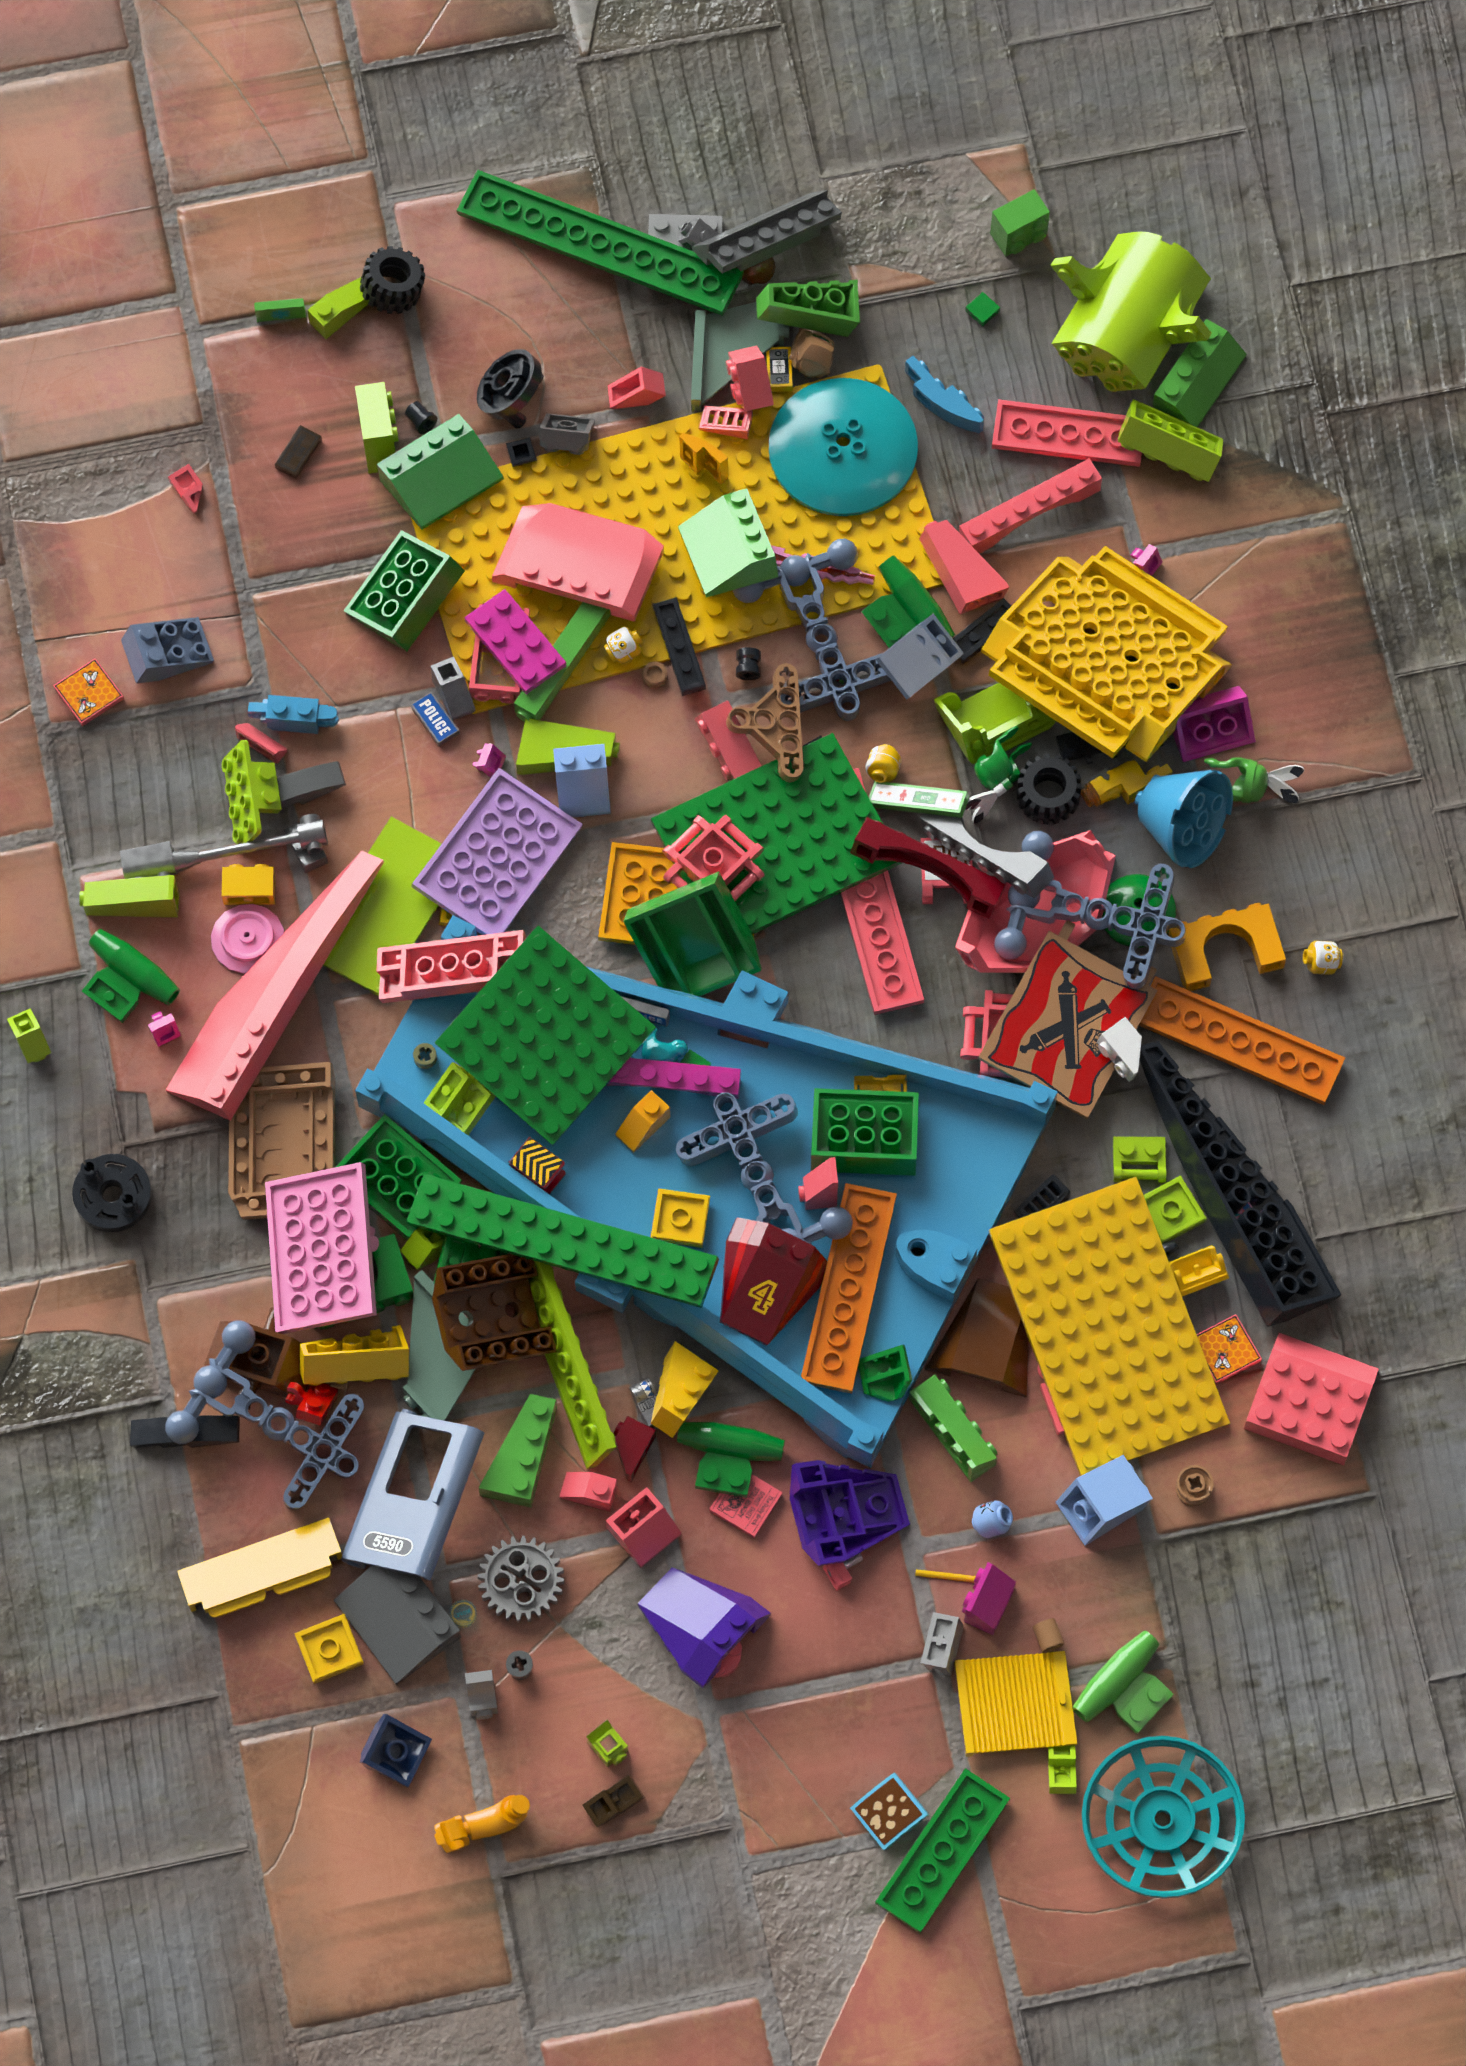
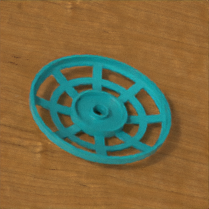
M1153 1736L1134 1740L1106 1757L1095 1770L1088 1783L1083 1798L1081 1815L1087 1847L1095 1862L1104 1873L1117 1884L1131 1892L1146 1897L1162 1899L1179 1898L1196 1893L1217 1880L1235 1858L1243 1838L1245 1825L1244 1802L1239 1786L1224 1763L1204 1747L1182 1738L1170 1736ZM1166 1746L1185 1750L1179 1766L1169 1763L1146 1765L1141 1749ZM1131 1754L1136 1769L1124 1776L1113 1791L1098 1784L1101 1777L1114 1763L1122 1757ZM1195 1755L1204 1759L1219 1773L1225 1781L1227 1788L1212 1794L1206 1783L1190 1771ZM1169 1772L1176 1775L1171 1787H1154L1149 1773ZM1139 1777L1144 1792L1137 1797L1135 1802L1121 1796L1120 1794L1126 1786ZM1185 1779H1188L1197 1786L1204 1795V1798L1191 1803L1180 1792ZM1093 1794L1108 1801L1105 1817L1108 1834L1094 1839L1091 1833L1089 1817ZM1230 1798L1233 1799L1236 1815L1233 1842L1217 1837L1220 1821L1217 1804ZM1115 1806L1130 1812V1827L1115 1831ZM1209 1808L1211 1815L1209 1834L1194 1828L1195 1813ZM1160 1812L1166 1813L1170 1817V1823L1166 1826L1158 1825L1155 1822V1815ZM1135 1837L1144 1846L1139 1861L1124 1849L1120 1843L1121 1841ZM1189 1838L1205 1844L1196 1856L1187 1862L1185 1861L1180 1847ZM1113 1845L1120 1857L1135 1868L1130 1882L1121 1878L1107 1865L1098 1851L1099 1848ZM1212 1847L1228 1852L1224 1861L1212 1874L1204 1880L1195 1883L1189 1869L1203 1861ZM1154 1852H1170L1175 1866L1161 1868L1153 1867L1149 1864ZM1145 1873L1159 1876L1179 1874L1185 1888L1172 1891H1157L1142 1888L1140 1884Z

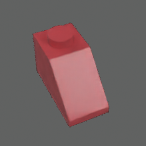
M641 366L608 385L610 408L620 409L647 406L666 396L663 373Z
M566 1472L559 1498L610 1512L618 1488L617 1479L593 1472Z

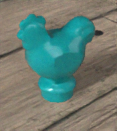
M657 1028L643 1043L642 1059L676 1062L678 1058L684 1057L688 1050L687 1044L682 1040H675L671 1043L658 1041L656 1035Z

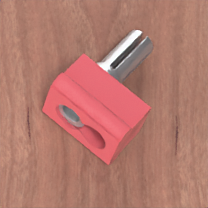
M860 1553L845 1562L824 1565L823 1569L836 1591L851 1583L853 1578L847 1569L863 1560Z

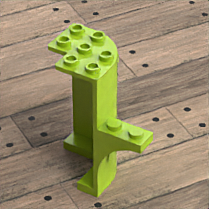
M1149 232L1118 234L1104 258L1092 269L1080 264L1073 256L1055 258L1051 264L1058 277L1063 280L1071 290V293L1078 299L1051 344L1056 348L1058 354L1070 365L1076 375L1079 377L1097 375L1104 387L1111 392L1146 389L1172 344L1207 341L1212 334L1199 316H1192L1196 303L1211 280L1210 276L1187 250L1175 242L1170 245L1162 241V236Z

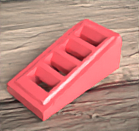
M704 406L699 430L748 440L753 420V410L744 411L742 408ZM709 415H714L713 423L707 424ZM719 416L724 417L722 425L718 424ZM729 418L733 419L732 425H727ZM738 420L743 421L742 426H737Z

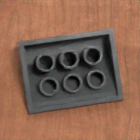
M371 1566L334 1599V1602L345 1614L348 1621L396 1685L461 1638L458 1627L423 1580L416 1575Z

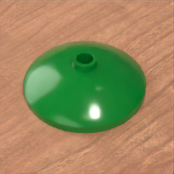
M1131 874L1118 878L1109 885L1106 900L1112 905L1117 904V907L1128 906L1140 909L1141 907H1136L1134 903H1142L1149 876ZM1158 880V888L1162 890V882ZM1171 894L1165 916L1175 918L1176 905ZM1154 897L1148 904L1152 907H1158L1163 901L1158 897ZM1103 910L1102 918H1103V917L1105 916V914H1106V912H1105L1104 910ZM1122 915L1117 919V922L1120 925H1126L1130 922L1131 918ZM1145 922L1142 925V929L1145 931H1152L1156 927L1153 922ZM1108 928L1104 929L1113 940L1130 947L1132 937L1122 935L1116 932L1115 929L1109 931Z

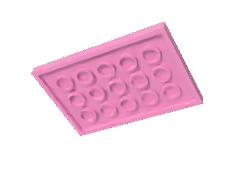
M359 1162L265 1182L275 1332L286 1334L376 1316L365 1164Z

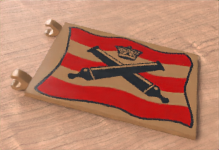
M1067 920L1058 935L1048 931L978 1059L1030 1088L1033 1082L1036 1081L1057 1091V1103L1087 1119L1115 1069V1064L1112 1060L1100 1052L1097 1041L1102 1033L1124 1017L1137 1029L1158 991L1149 986L1157 969L1151 966L1147 982L1142 988H1129L1124 981L1122 970L1067 941L1075 927L1074 923Z

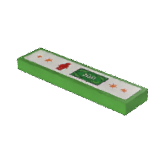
M874 781L869 795L874 808L961 818L970 797L967 791L889 782L878 783Z

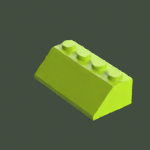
M1134 399L1130 404L1118 437V442L1124 448L1131 451H1140L1148 459L1153 461L1158 459L1165 462L1169 468L1176 471L1183 470L1199 481H1210L1222 456V438Z

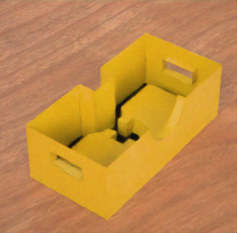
M888 1075L883 1078L854 1076V1090H858L857 1085H859V1090L901 1092V1084H903V1092H907V1079L905 1080L906 1075Z

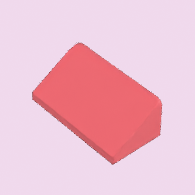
M248 723L235 726L237 739L240 741L247 740L251 748L272 762L278 764L287 753L288 749L254 726Z

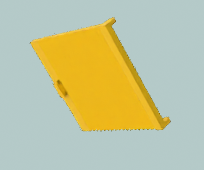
M1065 1651L954 1661L966 1757L980 1753L1077 1745Z

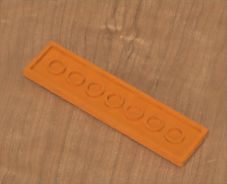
M1157 976L1154 977L1151 987L1158 991L1139 1026L1325 1105L1345 1061V1057Z
M845 1183L840 1207L850 1213L853 1224L847 1236L842 1239H832L801 1374V1377L813 1386L850 1394L853 1392L897 1193Z

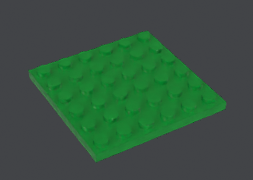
M537 926L434 1043L547 1142L554 1146L655 1031L656 1026L540 926Z

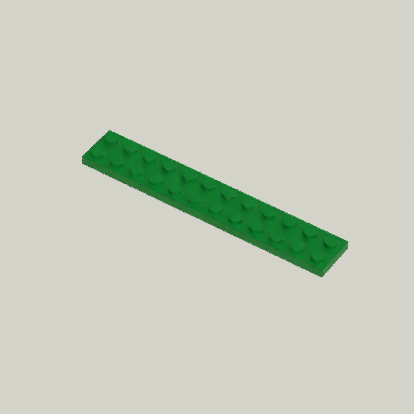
M477 170L456 210L457 214L721 316L724 315L744 275L743 271H740L738 268L721 273L712 263L706 265L691 250Z
M424 1174L406 1221L410 1226L699 1308L703 1307L719 1261L718 1256L427 1174Z

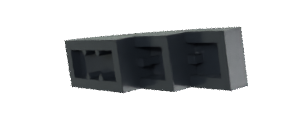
M198 1416V1434L193 1441L187 1444H178L168 1438L165 1431L168 1417L131 1420L130 1446L134 1448L150 1446L168 1448L186 1445L195 1448L239 1443V1416Z

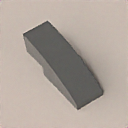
M338 761L305 768L277 778L282 810L296 803L306 804L346 785Z

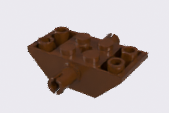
M270 1307L263 1328L250 1324L255 1332L253 1347L243 1354H237L228 1369L247 1379L250 1383V1390L254 1394L257 1390L261 1389L283 1397H287L289 1393L295 1395L293 1392L287 1391L290 1382L300 1384L306 1392L308 1384L303 1383L300 1374V1344L302 1343L292 1337L275 1332L274 1307ZM220 1321L204 1366L210 1365L209 1358L216 1359L224 1346L222 1332L228 1323L233 1321ZM261 1355H264L265 1359L262 1361L255 1360V1358H260ZM241 1387L240 1392H239L238 1395H240L241 1392L243 1391V1388H242V1387Z

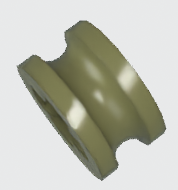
M422 1043L414 1049L413 1058L416 1066L421 1069H429L436 1064L437 1054L431 1044ZM425 1051V1054L430 1052V1060L425 1061L423 1058V1061H421L420 1053Z

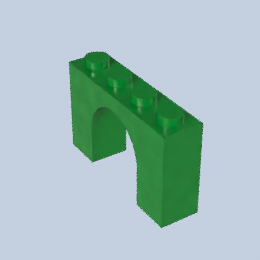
M395 1233L378 1238V1249L372 1252L378 1269V1278L374 1285L376 1313H380L385 1310V1307L394 1304L395 1306H403L409 1303L414 1295ZM335 1324L316 1327L314 1329L319 1328L320 1330H326L333 1327Z

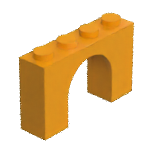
M1254 903L1246 909L1239 911L1230 909L1223 912L1222 915L1215 917L1206 915L1191 923L1182 921L1186 932L1185 941L1180 946L1171 947L1183 988L1189 991L1210 987L1212 977L1205 958L1204 946L1209 939L1218 934L1231 933L1242 937L1251 947L1259 974L1282 969L1286 962L1269 903L1264 905ZM1177 928L1169 929L1168 936L1171 938L1178 937L1181 931Z

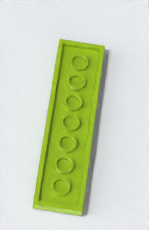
M534 1261L538 1275L529 1279V1284L540 1328L551 1326L557 1351L546 1354L545 1357L586 1469L597 1467L616 1448L615 1436L610 1431L607 1423L606 1411L600 1404L597 1387L592 1382L589 1374L588 1363L582 1355L580 1341L571 1325V1316L564 1306L562 1292L557 1287L554 1279L553 1268L551 1265Z

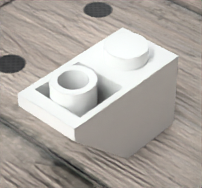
M1124 1017L1102 1033L1097 1043L1099 1044L1100 1052L1105 1057H1109L1115 1064L1114 1067L1117 1073L1130 1082L1138 1072L1142 1037L1128 1019Z

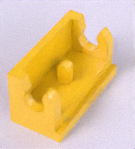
M1212 1245L1169 1262L1182 1297L1229 1279L1221 1253L1217 1254L1215 1247Z

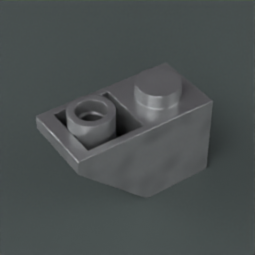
M451 657L431 665L432 682L452 721L475 712V706L464 675L455 658Z

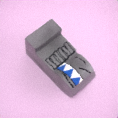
M647 1378L630 1386L629 1390L645 1425L657 1430L658 1428L651 1424V1419L658 1394L650 1379Z

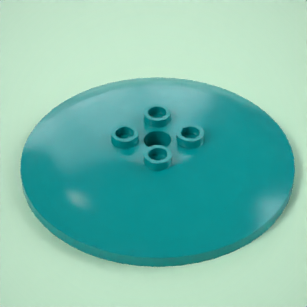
M827 379L801 389L781 407L770 430L769 459L774 475L782 488L801 505L827 515L854 516L868 513L884 506L903 490L910 480L917 462V432L906 408L887 390L860 379ZM841 437H846L850 440V444L840 446L836 441Z

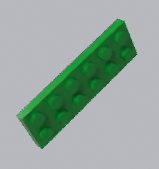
M965 1768L876 1899L875 1904L921 1934L1010 1801V1797Z

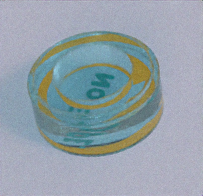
M458 1600L450 1608V1618L456 1626L466 1628L475 1622L477 1611L472 1602Z

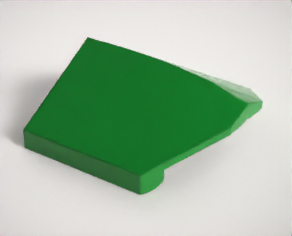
M905 1345L860 1358L858 1368L864 1394L887 1402L903 1398L912 1381Z

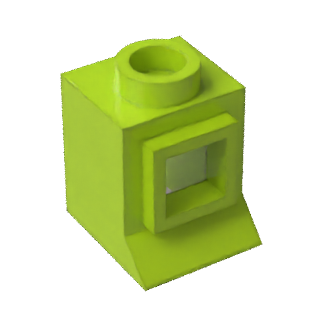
M608 1719L586 1736L587 1743L607 1767L612 1763L616 1766L627 1757L628 1745L615 1731Z

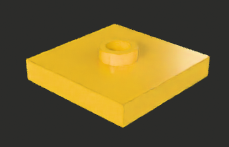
M658 1188L651 1238L677 1245L703 1248L710 1196Z
M345 1614L294 1633L314 1684L364 1665Z

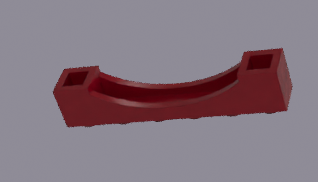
M868 817L857 834L850 852L874 864L875 860L896 861L928 871L954 888L966 901V909L987 919H990L1006 885L995 876L988 875L972 865L965 864L949 854L931 848L926 843L912 839L903 832L891 829L880 821L872 820Z

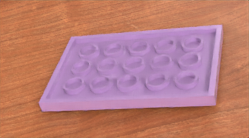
M498 768L414 880L411 887L453 916L476 926V931L481 935L503 933L581 830L583 824Z

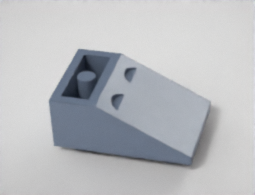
M932 614L881 654L876 661L907 700L964 653L936 616Z
M199 617L130 625L121 639L136 683L160 681L211 664L214 661Z

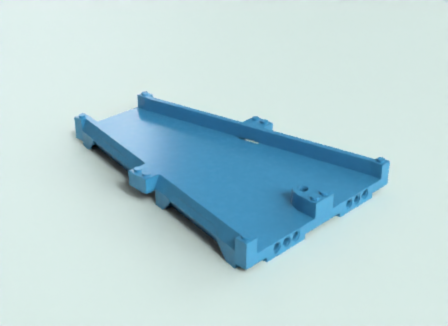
M452 915L441 935V940L478 936L476 926ZM587 967L618 995L669 1010L670 1020L667 1027L652 1023L658 1030L656 1033L658 1041L671 1043L675 1040H682L688 1046L687 1052L689 1049L709 1061L711 1066L741 1069L739 1099H736L741 1111L779 1094H788L793 1098L798 1108L796 1119L754 1140L763 1160L769 1163L773 1169V1183L780 1198L784 1203H789L793 1206L803 1229L820 1222L823 1212L828 1209L805 1210V1202L799 1201L798 1186H803V1177L811 1172L814 1088L854 1090V1076L883 1078L888 1075H906L907 1092H919L916 1176L837 1173V1207H840L845 1183L897 1193L860 1357L863 1358L905 1345L912 1381L903 1398L887 1402L864 1394L859 1368L852 1394L813 1386L801 1377L821 1287L767 1346L720 1323L726 1240L737 1217L756 1221V1217L760 1214L752 1192L745 1188L742 1183V1169L732 1149L696 1166H686L676 1153V1144L680 1139L720 1121L713 1105L715 1096L662 1088L605 1086L554 1146L495 1097L468 1136L425 1105L424 1101L450 1064L455 1062L434 1042L479 992L414 999L375 1070L372 1071L367 1068L355 1090L358 1106L380 1118L386 1114L417 1142H424L495 1194L651 1237L658 1188L709 1195L710 1204L703 1248L680 1245L712 1254L719 1258L702 1308L580 1273L575 1280L576 1291L621 1313L624 1312L633 1295L635 1306L657 1321L673 1327L677 1326L804 1418V1422L821 1440L847 1459L849 1457L871 1468L892 1426L899 1417L909 1397V1392L913 1389L940 1337L941 1330L985 1244L990 1239L988 1230L996 1227L1032 1157V1153L1055 1110L1058 1092L1036 1081L1033 1082L1031 1088L782 1020L780 1017L788 1004V992L743 970L739 974L726 1001L720 1003ZM720 1029L768 1042V1049L720 1036ZM428 1043L435 1048L437 1061L432 1068L421 1069L416 1066L413 1052L419 1044ZM643 1044L631 1058L642 1059ZM425 1051L421 1052L420 1060L423 1061V1058L425 1061L430 1060V1052H427V1054H425ZM684 1057L678 1058L676 1062L680 1063ZM652 1090L670 1107V1118L633 1153L615 1136V1133L632 1108ZM725 1103L721 1107V1111L727 1112L731 1110L733 1104ZM786 1105L782 1106L783 1112L788 1111ZM771 1110L770 1112L773 1118L776 1117L774 1111ZM759 1115L755 1119V1123H764L767 1116ZM735 1126L731 1130V1134L741 1133L743 1126ZM713 1136L709 1138L707 1144L715 1145L718 1143L719 1137ZM528 1137L534 1139L565 1162V1166L562 1169L566 1172V1175L550 1195L509 1166L508 1162ZM701 1142L698 1143V1145L700 1146V1149L703 1150L704 1148H703ZM688 1148L686 1150L687 1155H691L692 1149ZM747 1148L743 1150L741 1156L745 1158L751 1156L753 1149ZM757 1171L753 1173L751 1179H761L764 1172ZM766 1194L761 1202H771L774 1195ZM781 1215L778 1220H770V1224L780 1229L790 1228L795 1230L790 1216L784 1217ZM825 1236L812 1242L811 1245L815 1246L828 1261L832 1239ZM914 1248H921L925 1253L917 1257L911 1251Z

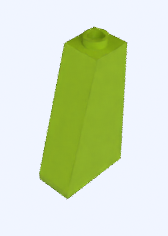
M525 719L516 762L517 774L554 772L553 749L604 744L606 766H612L613 757H618L620 743L616 742V733L529 719V721Z
M174 875L85 882L84 891H80L79 904L83 906L85 914L91 916L178 918L179 890Z

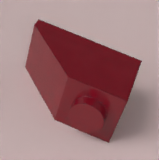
M627 1416L624 1423L621 1421L618 1423L613 1434L616 1437V1448L626 1479L632 1482L656 1438V1430Z

